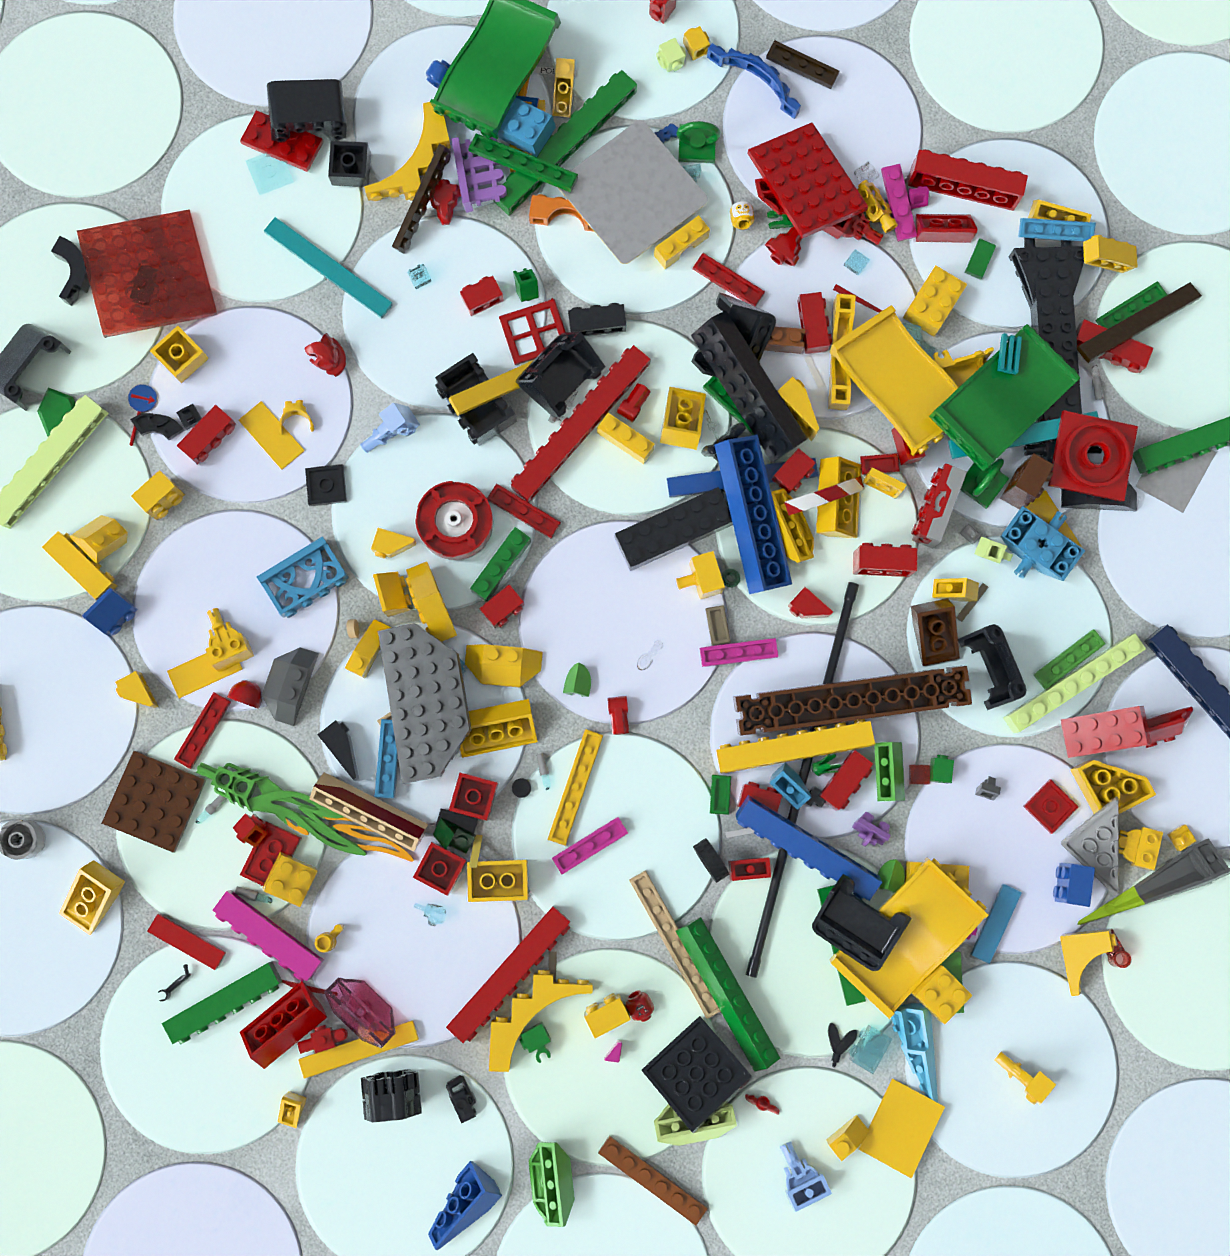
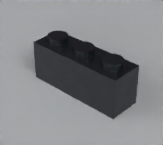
M610 303L608 306L592 305L590 308L574 307L568 310L570 332L581 331L584 336L626 332L624 304Z

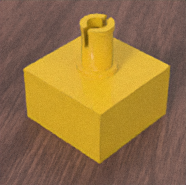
M714 551L691 557L689 566L692 574L676 578L679 590L695 585L700 600L722 594L725 588Z

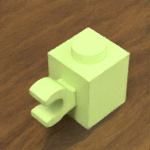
M984 537L980 538L974 553L977 556L999 564L1002 559L1011 561L1013 554L1005 552L1006 545Z

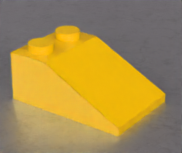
M792 376L778 390V393L806 437L812 442L819 431V426L804 384Z
M669 386L660 443L697 450L701 436L706 393Z
M92 860L79 869L59 914L91 935L118 897L125 881L95 860Z

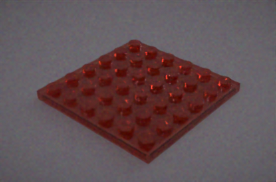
M190 209L76 230L104 338L218 315Z

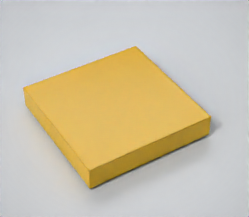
M874 468L870 469L863 480L864 484L892 498H897L907 485Z

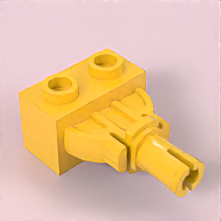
M213 608V612L211 610L207 611V615L212 623V630H208L210 635L209 647L205 650L211 666L218 672H221L253 657L254 654L248 639L242 633L233 629L230 622H225L224 624L219 608Z
M1146 827L1133 829L1128 832L1120 830L1119 834L1122 835H1119V848H1121L1119 849V854H1122L1125 859L1132 862L1131 866L1154 871L1163 832Z
M1002 1051L994 1059L995 1062L1008 1072L1010 1079L1014 1076L1026 1087L1024 1090L1027 1094L1025 1098L1033 1105L1036 1103L1041 1105L1056 1086L1041 1071L1033 1078L1020 1067L1022 1065L1020 1062L1015 1063Z

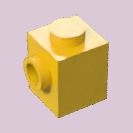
M698 26L690 28L684 33L683 44L692 61L707 54L710 43L706 31L703 32L702 28Z

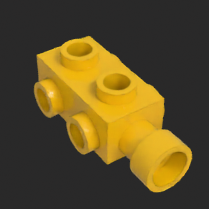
M868 180L862 181L858 185L857 190L868 205V209L865 211L866 217L873 223L881 222V227L885 233L891 232L898 224L890 216L892 212L889 204L884 201L880 190L875 187L873 182L869 183Z

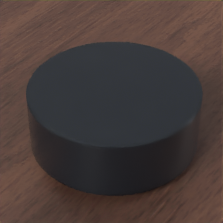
M524 778L517 779L512 784V792L519 798H525L531 792V784Z

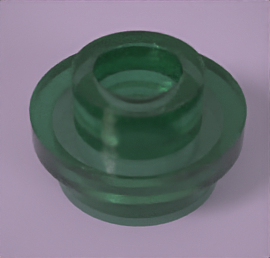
M727 569L722 573L724 586L733 588L739 584L740 574L738 571ZM727 576H733L734 581H728Z

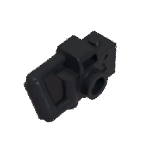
M459 1075L448 1081L446 1089L461 1124L476 1117L477 1112L473 1105L477 1100L474 1093L470 1091L464 1076ZM462 1083L463 1088L453 1092L452 1088Z

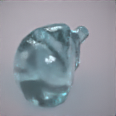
M417 903L414 904V908L424 911L423 916L428 918L430 926L435 927L437 924L444 923L447 916L445 907L430 903L426 907Z

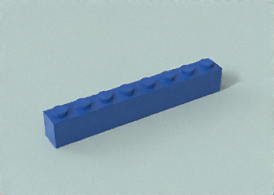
M749 795L736 812V820H738L737 823L746 829L748 827L754 830V834L762 839L764 837L769 839L774 847L778 849L782 847L789 856L794 859L799 858L803 860V863L810 869L816 868L826 879L830 880L832 878L838 881L842 874L851 878L855 883L853 894L861 900L864 898L870 901L882 884L879 875Z

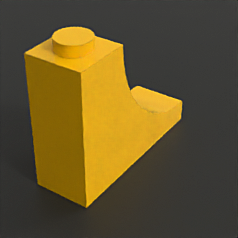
M1111 929L1068 933L1060 936L1071 996H1079L1081 994V978L1087 964L1098 955L1112 952L1114 946H1117L1116 936L1111 933Z

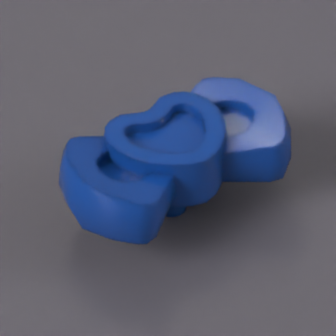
M670 123L664 129L654 133L664 144L671 137L677 138L676 132L678 127Z

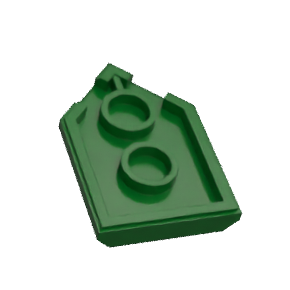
M49 387L37 410L47 437L50 436L52 429L63 421L64 415L75 407V400L72 396Z

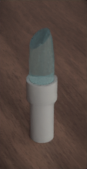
M544 753L536 756L539 773L544 788L547 791L551 787L549 769L546 765Z
M219 795L211 804L209 803L195 823H203L226 798Z
M236 887L235 894L247 897L253 901L272 903V898L255 890Z

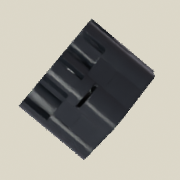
M404 1069V1074H402V1070L394 1071V1079L393 1071H387L386 1082L385 1072H378L366 1076V1078H360L362 1099H365L362 1100L364 1120L371 1123L397 1121L422 1114L421 1095L418 1094L420 1093L418 1071Z

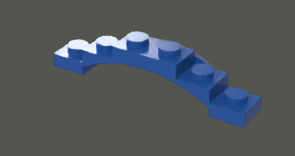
M713 43L708 47L707 58L719 67H722L724 64L731 65L758 76L777 95L781 102L780 109L793 119L797 117L801 105L795 98L789 97L790 88H788L787 84L781 82L779 78L780 73L775 67L769 66L759 56L752 53L749 55L742 54L733 48L726 53L721 46H716Z

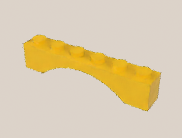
M837 294L833 301L832 344L853 330L856 295ZM831 355L828 409L847 410L851 399V380L837 358H833Z

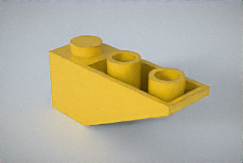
M556 58L552 116L571 117L576 59Z

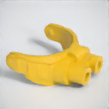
M296 400V403L285 401V408H283V414L279 422V434L283 435L285 420L294 415H301L307 418L310 422V430L313 432L315 428L312 419L306 412L303 400Z

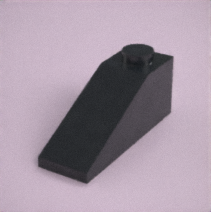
M335 720L317 735L354 781H357L359 775L351 736L348 733L350 729L343 721L340 723Z

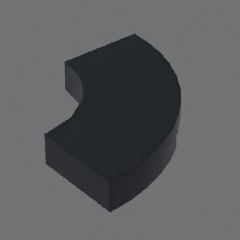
M145 413L130 419L142 436L149 433H157L163 435L169 441L185 431L177 421L166 415Z

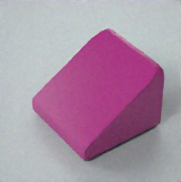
M618 1039L605 1055L604 1061L620 1062L621 1040Z

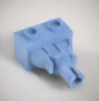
M392 403L379 413L384 422L378 429H373V435L360 445L368 453L379 444H387L388 439L398 434L404 436L413 434L416 431L415 428L420 426L409 406Z
M790 1141L786 1143L790 1153L785 1145L780 1146V1149L792 1172L791 1174L788 1167L784 1168L787 1175V1190H785V1193L793 1210L797 1212L832 1193L823 1174H818L812 1166L808 1165L805 1158L800 1161Z

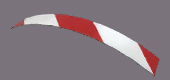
M859 476L784 503L790 516L865 490L862 478Z

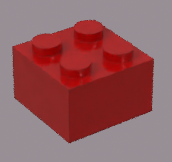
M459 772L449 811L488 821L499 783Z
M431 842L412 878L449 896L468 860L448 849H444L435 842Z

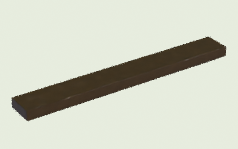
M1189 282L1079 345L1077 350L1085 361L1090 363L1199 300L1202 295Z

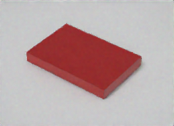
M268 821L265 822L266 826L264 827L268 834L255 848H252L240 873V876L261 886H264L279 853L282 852L293 857L302 837Z

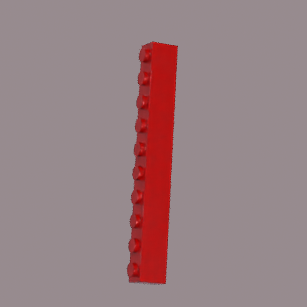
M635 345L630 349H625L621 355V360L611 365L607 376L603 375L598 380V386L594 390H589L584 397L585 401L582 404L578 403L573 409L571 417H566L560 424L561 428L549 436V442L545 446L541 445L538 448L535 458L533 460L529 459L525 463L521 474L517 473L512 478V490L525 501L530 503L649 367L651 359Z

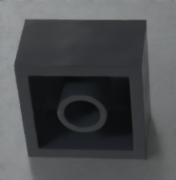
M330 141L328 177L332 186L364 187L369 185L371 151L368 142Z

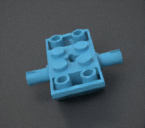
M1024 506L1019 509L1000 536L1009 550L1022 559L1019 566L1014 570L1015 575L1019 573L1018 577L1024 579L1028 571L1033 567L1040 573L1060 581L1066 579L1085 550L1058 531L1067 519L1065 514L1062 517L1063 513L1057 511L1048 524Z

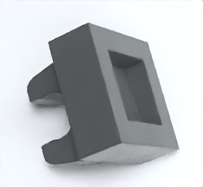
M988 776L987 780L985 779L976 788L975 795L994 801L1000 795L1001 787L995 786L996 778Z

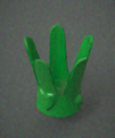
M828 754L822 760L813 762L812 772L814 771L817 776L825 773H836L838 771L830 770L840 768L841 764L831 765L828 763L836 757V754Z

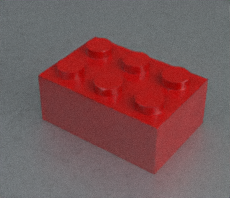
M862 543L853 552V575L910 577L917 571L918 548H912V545L908 544L893 547V544L873 546V543Z

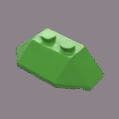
M538 1142L528 1161L533 1204L544 1219L546 1226L565 1227L575 1200L570 1157L557 1142Z

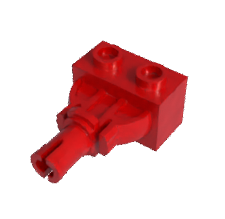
M860 213L823 230L836 239H839L841 236L845 238L854 237L857 240L865 237L875 243V245H878L883 238V234L870 227V220L865 218L864 213Z

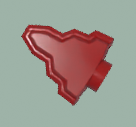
M441 179L437 183L434 196L430 199L431 206L437 210V217L442 225L450 224L453 218V209L458 205V198L461 197L460 186L450 184V181L447 179Z
M792 227L787 233H780L776 238H770L765 246L772 253L770 258L776 264L782 265L786 263L795 267L799 260L798 254L801 250L800 242L802 238L795 227Z

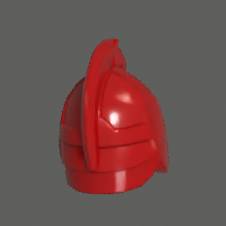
M325 333L320 341L313 342L304 348L308 356L317 358L315 361L312 358L309 361L317 368L325 370L328 375L337 377L345 369V352L336 339L331 338L328 333Z

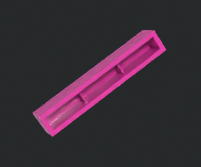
M232 890L226 891L212 909L216 913L215 917L222 922L227 921L232 925L230 928L238 934L243 933L247 936L246 940L254 946L259 945L263 948L262 952L270 958L272 956L279 960L278 964L286 970L288 968L295 972L293 975L300 981H309L324 962L323 958Z

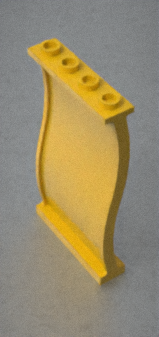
M890 305L833 343L829 353L833 358H837L858 388L893 424L911 449V455L914 456L918 452L920 454L924 453L929 449L928 445L933 442L937 444L944 438L943 435L946 433L929 416L959 387L913 339L897 317L896 309Z
M926 857L925 861L912 876L878 909L879 912L890 919L897 912H902L912 918L880 970L871 971L840 950L829 959L830 963L889 1019L915 988L957 949L985 917L989 916L985 912L987 907L981 901L977 900L975 902L970 898L972 893L964 886L960 888L955 883L957 879L951 873L945 874L941 870L943 866L935 858L930 860Z

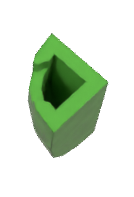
M578 662L570 668L567 674L563 693L568 695L575 693L581 695V697H589L591 676L585 665Z
M897 859L884 863L877 874L882 880V884L878 889H885L895 893L904 884V868Z

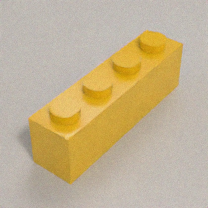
M57 531L42 548L95 600H98L109 588L115 589L117 587L113 582L115 578L107 571L104 573L100 569L102 565L99 562L96 564L88 558L87 554L73 543L74 541L70 538V534L67 532L63 534Z

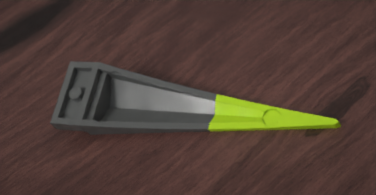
M1208 838L1190 846L1145 879L1079 920L1077 925L1211 884L1213 881L1229 875L1230 868Z

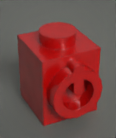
M245 813L232 827L237 833L236 838L244 844L248 843L254 848L268 834L264 829L266 823L256 814L250 816Z

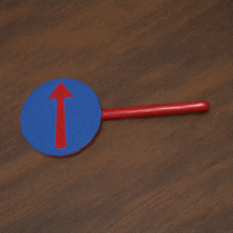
M140 384L130 390L128 401L130 406L138 411V416L141 415V412L150 411L155 407L157 395L152 387ZM135 426L133 427L129 443L130 446H133L137 432Z

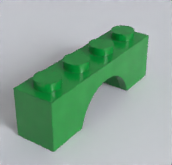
M514 527L470 587L471 592L487 603L498 589L501 580L509 568L522 556L530 545L531 538Z

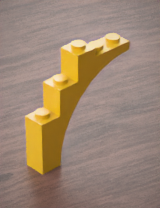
M430 102L423 103V130L412 156L391 176L377 183L364 186L368 201H379L385 197L395 198L400 196V194H404L406 200L413 201L421 184L420 176L425 175L433 158V152L436 151L439 143L451 149L445 117L435 113Z
M538 970V973H534L532 997H529L528 993H517V996L512 998L511 1020H508V1017L498 1016L496 1020L491 1021L489 1071L509 1072L514 1046L528 1022L547 1005L561 998L576 994H591L593 983H589V980L577 979V983L569 982V979L559 978L557 982H553L554 974H550V970Z

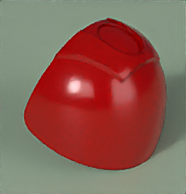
M241 680L234 684L227 695L230 699L257 709L260 708L262 703L260 687L248 680Z

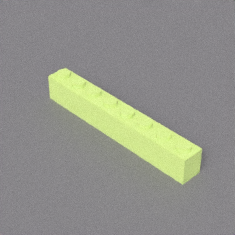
M87 395L79 398L75 403V407L64 415L63 421L52 429L46 441L40 443L35 454L30 456L23 468L13 475L11 482L1 489V526L10 529L109 414Z
M1136 633L1131 634L1004 716L1003 719L1013 734L1021 732L1146 650Z

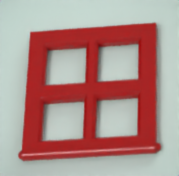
M554 298L499 316L514 365L536 359L545 349L539 333L557 328L559 335L566 332ZM550 309L555 323L537 328L533 314ZM526 317L530 331L513 336L508 322ZM532 336L537 350L519 355L515 341Z

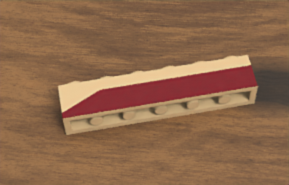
M325 772L315 783L311 792L310 800L413 852L421 842L428 827L427 823Z

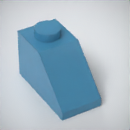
M786 762L772 774L769 783L797 810L811 798V794L799 774Z

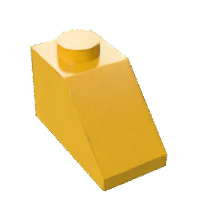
M377 528L371 550L375 553L376 557L385 559L387 556L392 558L414 547L416 540Z
M968 578L934 579L932 598H948L951 601L959 602L977 601L979 582Z
M134 671L115 681L117 685L115 689L120 698L153 708L158 707L141 672Z
M856 1114L827 1138L826 1141L842 1162L860 1146L870 1131Z

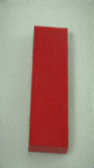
M705 253L701 254L693 266L692 270L740 300L755 307L765 294L764 290Z
M497 483L487 497L489 502L550 539L561 524L560 521Z
M213 692L173 760L189 769L193 768L230 706L231 701Z
M160 914L155 916L147 930L148 933L213 970H217L226 954L224 950Z

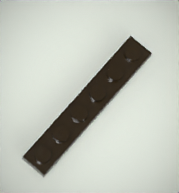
M440 143L391 246L402 254H405L406 250L410 248L411 239L419 228L420 219L425 215L427 204L434 196L435 187L443 176L444 167L450 161L451 151Z

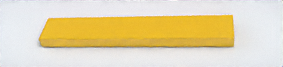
M533 361L449 397V402L459 416L520 388L516 383V379Z
M585 729L547 840L566 846L603 738L602 734Z
M411 1020L343 1043L337 1047L299 1058L298 1061L303 1078L305 1079L417 1041L419 1037L414 1021Z

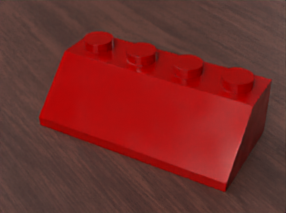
M301 981L239 1033L250 1059L265 1069L324 1021L327 1015L318 999L307 985Z

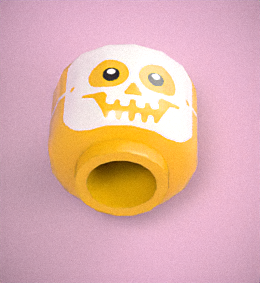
M740 201L731 206L729 211L730 218L735 228L744 230L754 223V211L750 203Z

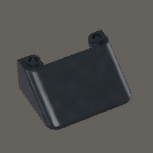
M719 292L716 299L717 307L721 311H727L753 354L760 362L776 325L775 316L744 301ZM698 349L693 355L691 362L702 374L717 377L700 349Z
M29 323L19 328L0 353V394L25 411L28 408L19 402L23 396V391L15 382L39 350L42 348L48 353H54L61 348L68 354L72 352L61 341Z
M842 874L815 917L812 929L815 934L867 969L878 971L883 966L912 918L902 912L895 913L891 919L853 895L854 881L845 874Z

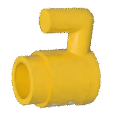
M337 924L331 932H324L317 936L314 943L315 948L323 953L333 950L337 943L336 937L343 931L344 925Z

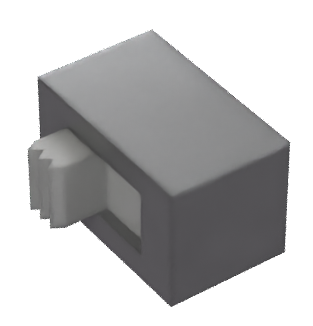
M967 524L960 532L971 544L975 543L981 536L970 524Z

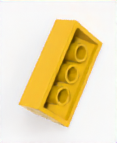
M840 456L820 459L818 491L861 476V464ZM860 492L817 506L816 533L827 537L857 538Z
M529 699L469 711L472 731L460 745V752L462 758L537 743L538 740Z

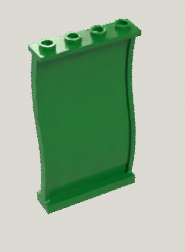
M489 0L471 36L448 68L434 99L430 100L434 108L433 111L440 116H449V119L455 123L461 122L472 131L476 129L487 138L493 137L498 139V132L513 101L541 60L555 29H558L561 24L558 13L529 0Z
M1028 324L1015 334L1016 338L1018 336L1022 337L1019 369L1016 375L997 371L999 351H997L929 416L982 471L989 467L1081 378L1076 370L1071 368L1064 361L1063 357L1057 354L1050 347L1049 343L1044 341L1037 334L1036 330ZM1009 341L1007 342V345H1006V354H1005V364H1004V368H1006V365H1007V352H1008Z

